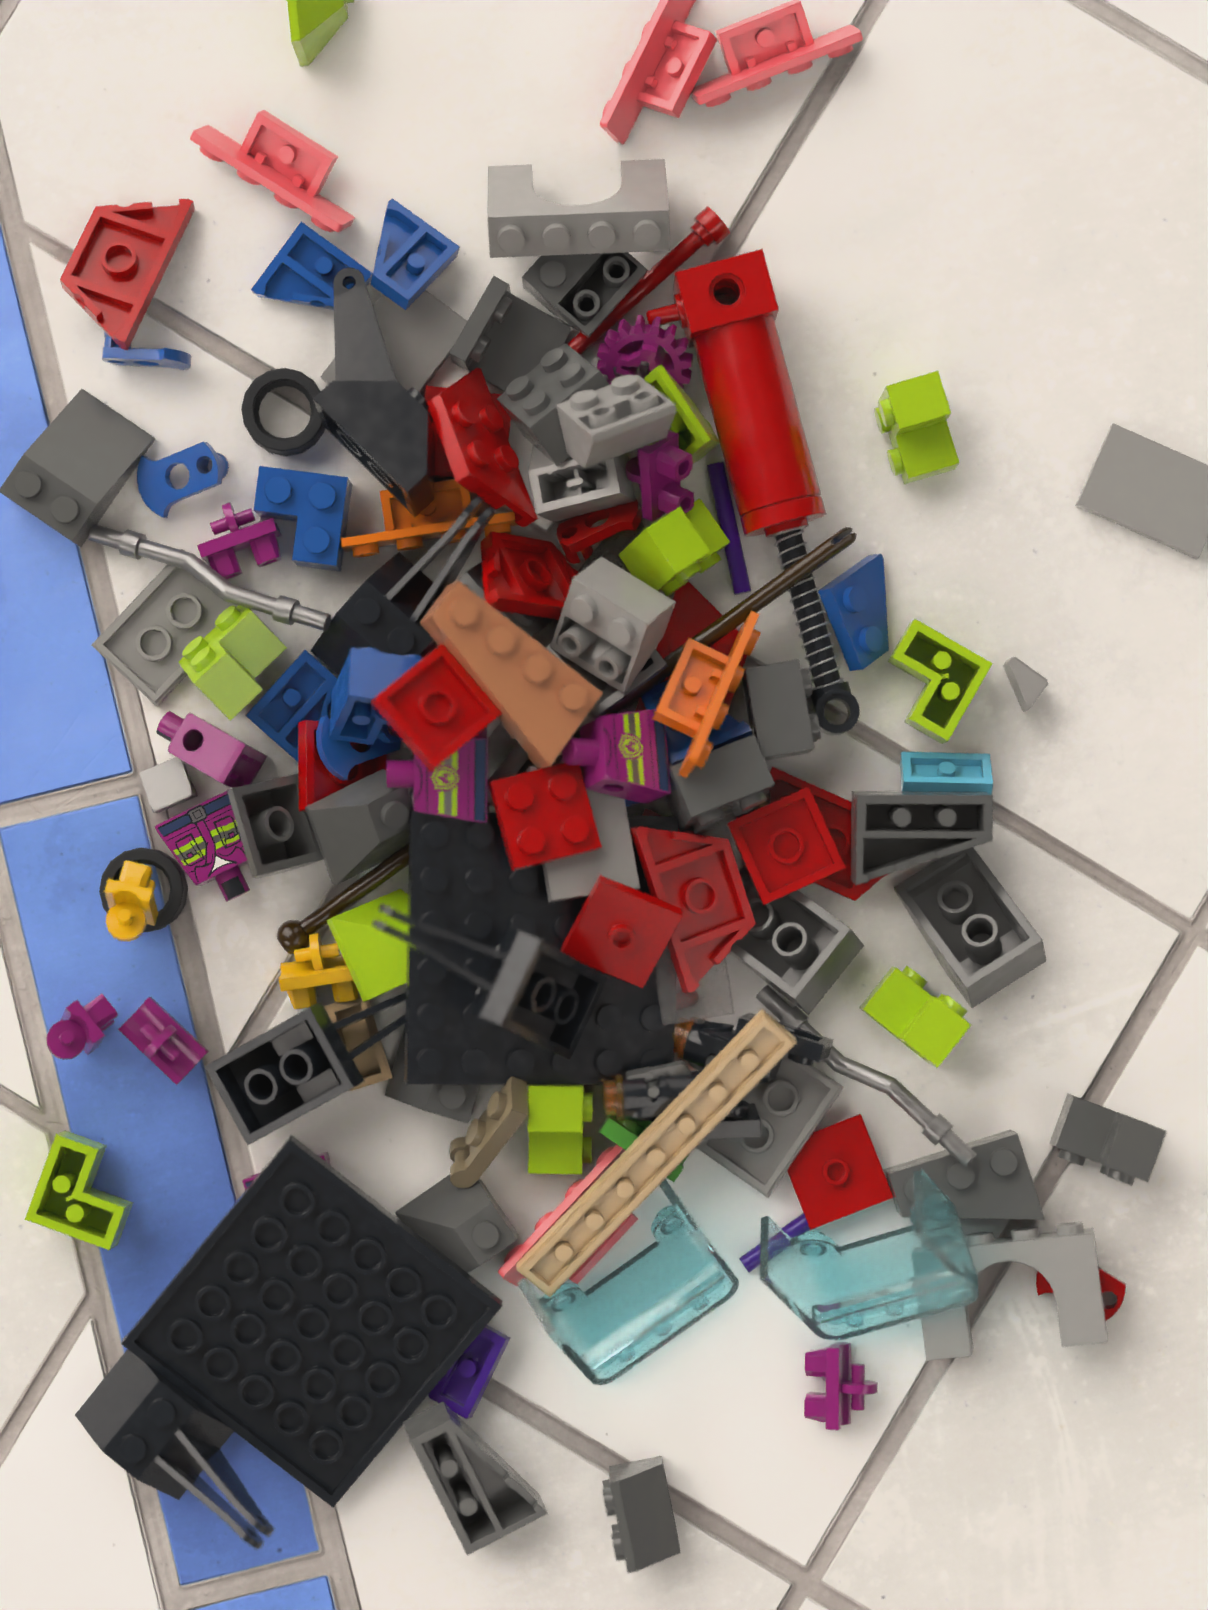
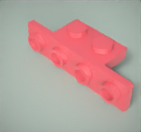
M660 0L651 20L644 26L641 40L631 60L625 65L621 81L612 99L605 105L600 121V126L615 142L621 144L626 142L643 107L676 118L680 117L717 42L716 37L710 31L685 24L695 0Z
M792 0L715 31L729 73L695 86L691 92V97L699 105L706 104L707 107L720 105L731 99L730 93L745 87L748 91L760 89L772 82V76L785 71L788 74L800 73L813 66L812 60L827 54L829 58H835L851 52L854 49L853 44L863 40L861 30L853 25H848L813 39L801 1Z
M262 110L257 113L242 145L210 125H205L193 131L190 140L200 146L199 150L202 154L214 161H225L237 169V175L244 181L253 185L261 184L275 193L274 198L282 205L292 209L299 208L312 216L311 221L317 227L328 232H341L352 225L355 219L353 215L320 195L338 156L269 112Z
M616 1144L604 1150L598 1157L593 1170L584 1179L576 1181L569 1187L563 1202L553 1212H548L539 1219L533 1234L523 1244L515 1246L508 1252L503 1266L498 1270L503 1279L515 1286L522 1284L526 1278L517 1271L516 1263L622 1155L625 1149ZM632 1213L569 1279L578 1284L631 1228L638 1218Z

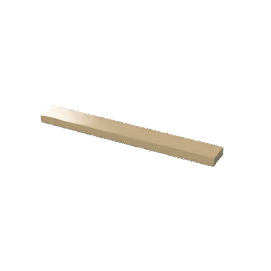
M761 1009L516 1263L517 1271L547 1296L551 1297L797 1043L795 1036L766 1011Z

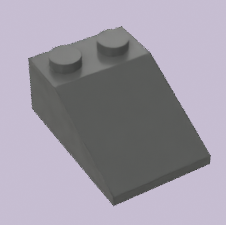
M81 389L23 454L1 486L0 493L82 547L89 537L91 527L94 524H98L139 464L141 456L146 454L156 438L84 389Z
M973 847L939 858L894 887V891L936 958L971 1008H974L1046 962L1043 940Z
M744 865L739 873L756 924L742 939L734 942L730 953L809 1015L864 947V944L851 928L799 890L763 906Z

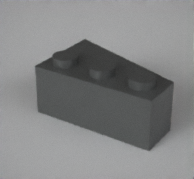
M852 791L851 881L855 885L895 871L898 872L911 868L910 866L928 860L941 858L993 841V795L987 792Z
M1011 1129L966 1143L977 1154L966 1167L947 1150L884 1169L894 1197L896 1210L902 1217L1045 1220L1018 1133Z
M444 1402L403 1421L409 1441L466 1555L548 1514L539 1493Z

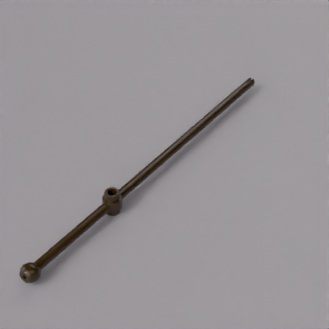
M850 527L841 529L691 639L708 647L712 646L741 625L751 610L756 613L853 544L856 540V533H851L852 528ZM684 644L663 658L668 665L667 668L604 715L618 714L669 677ZM581 727L577 728L572 737L580 738ZM528 759L516 775L526 773L529 767L534 766L533 763ZM487 802V812H489V806H491V804H489L488 802ZM409 843L302 921L289 920L284 922L277 932V939L284 950L289 954H294V949L309 947V934L317 932L328 924L326 920L342 914L408 866Z

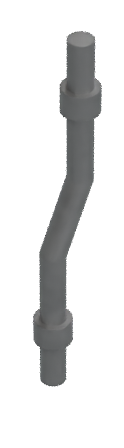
M96 524L90 529V541L119 549L121 555L138 560L141 557H146L185 569L224 601L273 615L274 621L291 626L296 622L322 631H327L330 626L331 614L301 606L299 600L280 595L278 598H274L235 586L193 553L147 540L145 534L128 529L123 533Z
M768 985L756 995V998L781 1023L821 1035L808 1023L809 1017L797 1006L792 1008ZM832 1045L829 1057L823 1060L832 1070L887 1094L924 1129L922 1134L935 1146L938 1143L943 1146L964 1167L976 1157L977 1154L951 1130L953 1125L941 1114L935 1116L896 1078L843 1056Z

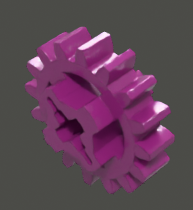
M642 315L637 316L634 326H631L625 319H622L619 323L618 332L609 329L606 332L605 343H600L597 357L600 360H598L596 368L600 370L609 385H611L615 378L623 375H639L644 379L654 368L662 364L684 390V384L690 383L692 370L689 368L692 367L693 354L685 352L688 346L687 337L676 340L674 337L677 326L673 324L664 330L660 328L661 318L657 316L653 320L652 325L645 324V319ZM641 361L649 363L648 366L642 365Z

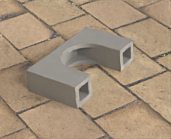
M665 159L621 161V188L608 199L586 205L557 204L538 196L533 190L532 164L488 166L487 218L490 258L670 251L669 201Z
M1070 1222L1056 1225L1057 1232L1039 1234L1038 1227H1024L1011 1230L1012 1237L994 1239L993 1232H978L966 1235L967 1242L949 1243V1239L946 1236L923 1239L922 1246L915 1247L912 1254L926 1361L972 1356L973 1342L967 1303L968 1288L973 1279L983 1269L1004 1261L1027 1264L1038 1270L1047 1279L1056 1299L1062 1347L1108 1342L1094 1228L1084 1229L1083 1222Z

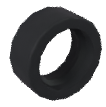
M288 368L269 370L254 379L244 394L241 407L244 426L256 444L269 453L282 456L302 454L316 445L325 432L323 422L313 400L321 391L314 380L301 371ZM285 386L296 388L305 394L310 402L311 416L309 423L301 433L294 437L280 438L273 436L264 429L260 422L259 409L261 401L267 393L275 388Z
M136 848L122 852L110 861L102 874L99 893L103 909L106 913L109 912L104 892L108 879L119 881L125 861L154 865L162 870L168 878L170 894L164 908L158 911L155 926L146 924L144 932L165 928L178 918L186 905L188 885L184 871L174 858L160 850Z

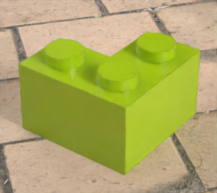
M934 371L886 386L878 401L879 407L874 408V413L881 434L888 432L893 449L887 450V455L894 476L901 474L905 485L955 470L959 465V459L947 424L951 410L939 372Z
M699 498L694 502V507L686 514L681 507H678L644 529L618 556L634 577L659 592L662 590L665 596H669L684 586L688 579L698 572L702 574L719 563L722 558L718 553L730 541Z
M232 605L226 608L215 620L216 627L204 638L199 636L192 640L183 650L182 655L184 657L179 661V664L193 684L230 721L263 690L255 678L287 648L250 608L240 605L237 607Z
M914 619L909 623L888 660L892 665L925 683L923 690L904 722L941 744L948 742L993 663Z
M892 966L859 1008L923 1060L938 1068L972 1026L963 1019L968 1011L948 995L945 996L941 993L938 998L930 995L923 989L927 981L909 966H906L903 971Z
M584 1085L528 1086V1174H582L583 1164L592 1163V1137H583V1122H592L593 1092H584Z
M66 1130L57 1133L25 1220L107 1250L117 1246L133 1202L92 1188L107 1145Z

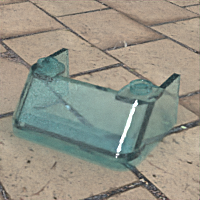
M922 1169L914 1171V1204L910 1208V1219L914 1225L839 1247L833 1239L819 1231H807L802 1235L790 1238L770 1216L761 1218L760 1280L820 1338L826 1340L848 1339L966 1306L976 1301L979 1296L978 1275L956 1208Z
M666 1179L659 1186L672 1205L661 1209L655 1216L651 1225V1233L656 1241L584 1292L578 1284L564 1283L551 1297L546 1294L541 1297L525 1278L517 1282L548 1336L589 1381L595 1385L608 1384L618 1379L725 1303L738 1289V1278L690 1209Z

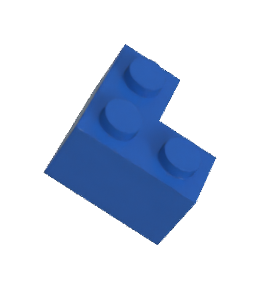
M259 466L253 510L259 517L297 522L292 561L301 567L341 572L344 550L341 547L340 539L346 537L352 483L349 478Z
M351 647L332 690L329 739L373 745L383 724H390L373 706L371 701L424 657L419 655L401 656L383 653L378 649L370 647L361 649Z

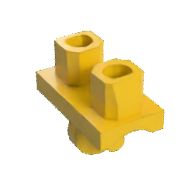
M125 861L119 881L112 879L107 881L104 891L109 906V912L106 915V926L112 937L119 941L129 942L137 939L144 932L146 924L155 926L158 910L154 897L156 885L155 881L151 880L152 867Z
M319 933L309 934L310 947L294 949L295 961L281 963L280 989L281 992L287 991L294 1009L308 1008L317 1004L315 986L331 984L334 1001L336 1002L353 1001L358 998V989L342 954H340L337 943L322 945Z

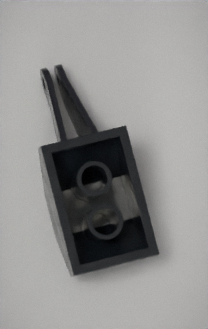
M344 268L336 274L333 282L335 381L327 385L313 400L324 428L416 517L434 500L435 435L431 424L433 418L427 411L429 409L427 400L415 388L411 387L407 391L396 380L367 291L364 276L355 268ZM349 284H354V285H355V286H354L353 288H351V289H347V288H346V286L349 285Z
M477 496L465 508L450 529L415 565L400 552L394 555L366 579L332 618L329 628L321 634L311 652L338 676L351 647L358 649L370 647L378 649L383 653L426 657L438 645L420 622L446 586L454 583L485 527L495 515L496 510L490 506L475 521L461 539L434 582L423 571L474 517L484 503V499L480 496Z
M381 904L379 909L381 913L408 926L493 957L494 960L483 980L400 930L374 919L371 925L401 940L477 987L478 989L476 990L474 1002L469 1013L568 1060L571 1059L608 977L546 942L518 930L508 929L502 942L496 949L415 920Z
M406 992L335 1023H332L322 1003L319 1002L204 1066L247 1145L364 1082L353 1059L405 1024L406 1013L349 1052L337 1031L406 1001Z
M127 1349L77 1411L75 1417L100 1450L136 1480L178 1500L186 1490L190 1491L222 1518L246 1543L256 1549H260L264 1541L257 1531L265 1536H270L274 1528L262 1514L220 1450L234 1431ZM203 1470L238 1512L199 1476Z

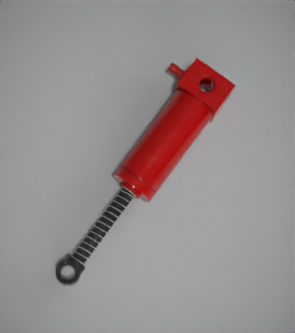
M763 249L675 272L673 285L675 304L648 310L646 317L649 325H652L656 316L661 318V325L679 321L688 339V347H694L738 513L742 517L740 520L744 535L749 537L765 534L767 538H775L776 543L774 546L778 547L779 550L777 557L782 561L780 569L785 571L808 554L805 548L807 542H804L802 536L803 529L809 526L808 522L826 515L823 499L820 496L818 480L776 328L775 320L779 309ZM719 294L730 295L734 298L735 303L731 305L720 304L715 299V296ZM811 573L787 592H790L791 600L789 602L794 606L792 614L797 617L795 625L799 626L801 632L798 635L803 640L801 648L806 651L807 656L804 659L809 662L810 667L808 670L812 673L813 677L811 682L815 685V688L812 690L813 695H810L813 703L812 713L817 714L820 731L831 736L841 735L851 730L857 723L860 708L856 698L851 693L849 682H845L842 677L840 678L838 669L841 667L837 666L835 659L838 655H834L832 647L835 644H831L829 637L832 633L828 632L826 626L829 621H825L823 613L826 610H822L820 603L822 600L817 592L820 587H816L814 578L817 576H813ZM837 700L846 706L848 716L843 724L835 725L826 720L824 708L827 702Z

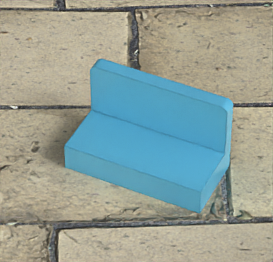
M901 752V791L987 792L992 795L993 777L990 754Z

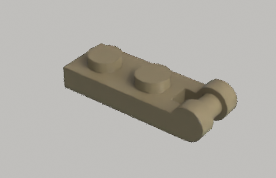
M511 1076L500 1091H495L492 1094L486 1110L479 1119L472 1120L466 1136L458 1137L451 1141L450 1159L454 1163L450 1167V1182L453 1186L458 1188L473 1186L527 1118V1081Z

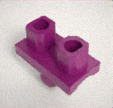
M669 430L666 438L639 448L637 456L631 458L625 466L627 478L632 482L639 483L642 498V517L652 522L665 513L669 514L678 507H681L685 514L694 507V492L681 487V481L690 475L693 468L692 454L679 449V435Z
M231 502L222 505L225 518L211 522L210 526L214 535L228 530L231 533L197 545L201 558L207 563L209 562L212 569L228 580L242 574L235 552L251 547L259 567L280 561L281 553L277 537L282 535L277 522L273 518L241 529L242 525L256 520L252 508L235 513Z
M100 994L84 1007L78 1000L74 1001L66 1007L61 1021L55 1023L48 1031L46 1044L50 1053L62 1060L73 1059L83 1050L89 1055L99 1047L105 1036L103 1031L114 1023L118 1013L103 994Z
M148 997L138 1010L118 1029L176 1085L209 1052L152 997Z
M837 1342L827 1348L810 1350L805 1353L806 1376L826 1377V1393L809 1392L806 1394L804 1416L815 1421L826 1422L827 1430H840L842 1425H849L851 1423V1410L860 1411L865 1409V1395L877 1393L878 1383L865 1380L864 1364H851V1343Z

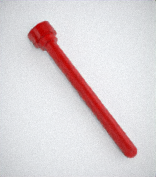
M707 206L694 218L696 223L690 227L692 232L643 276L589 338L579 332L567 345L580 355L584 353L703 245L707 248L712 243L718 245L726 238L730 231L725 223Z

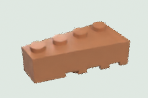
M460 581L446 586L420 622L438 646L442 643L502 712L498 717L502 721L501 725L513 739L515 738L528 754L529 760L537 769L552 765L603 694V692Z

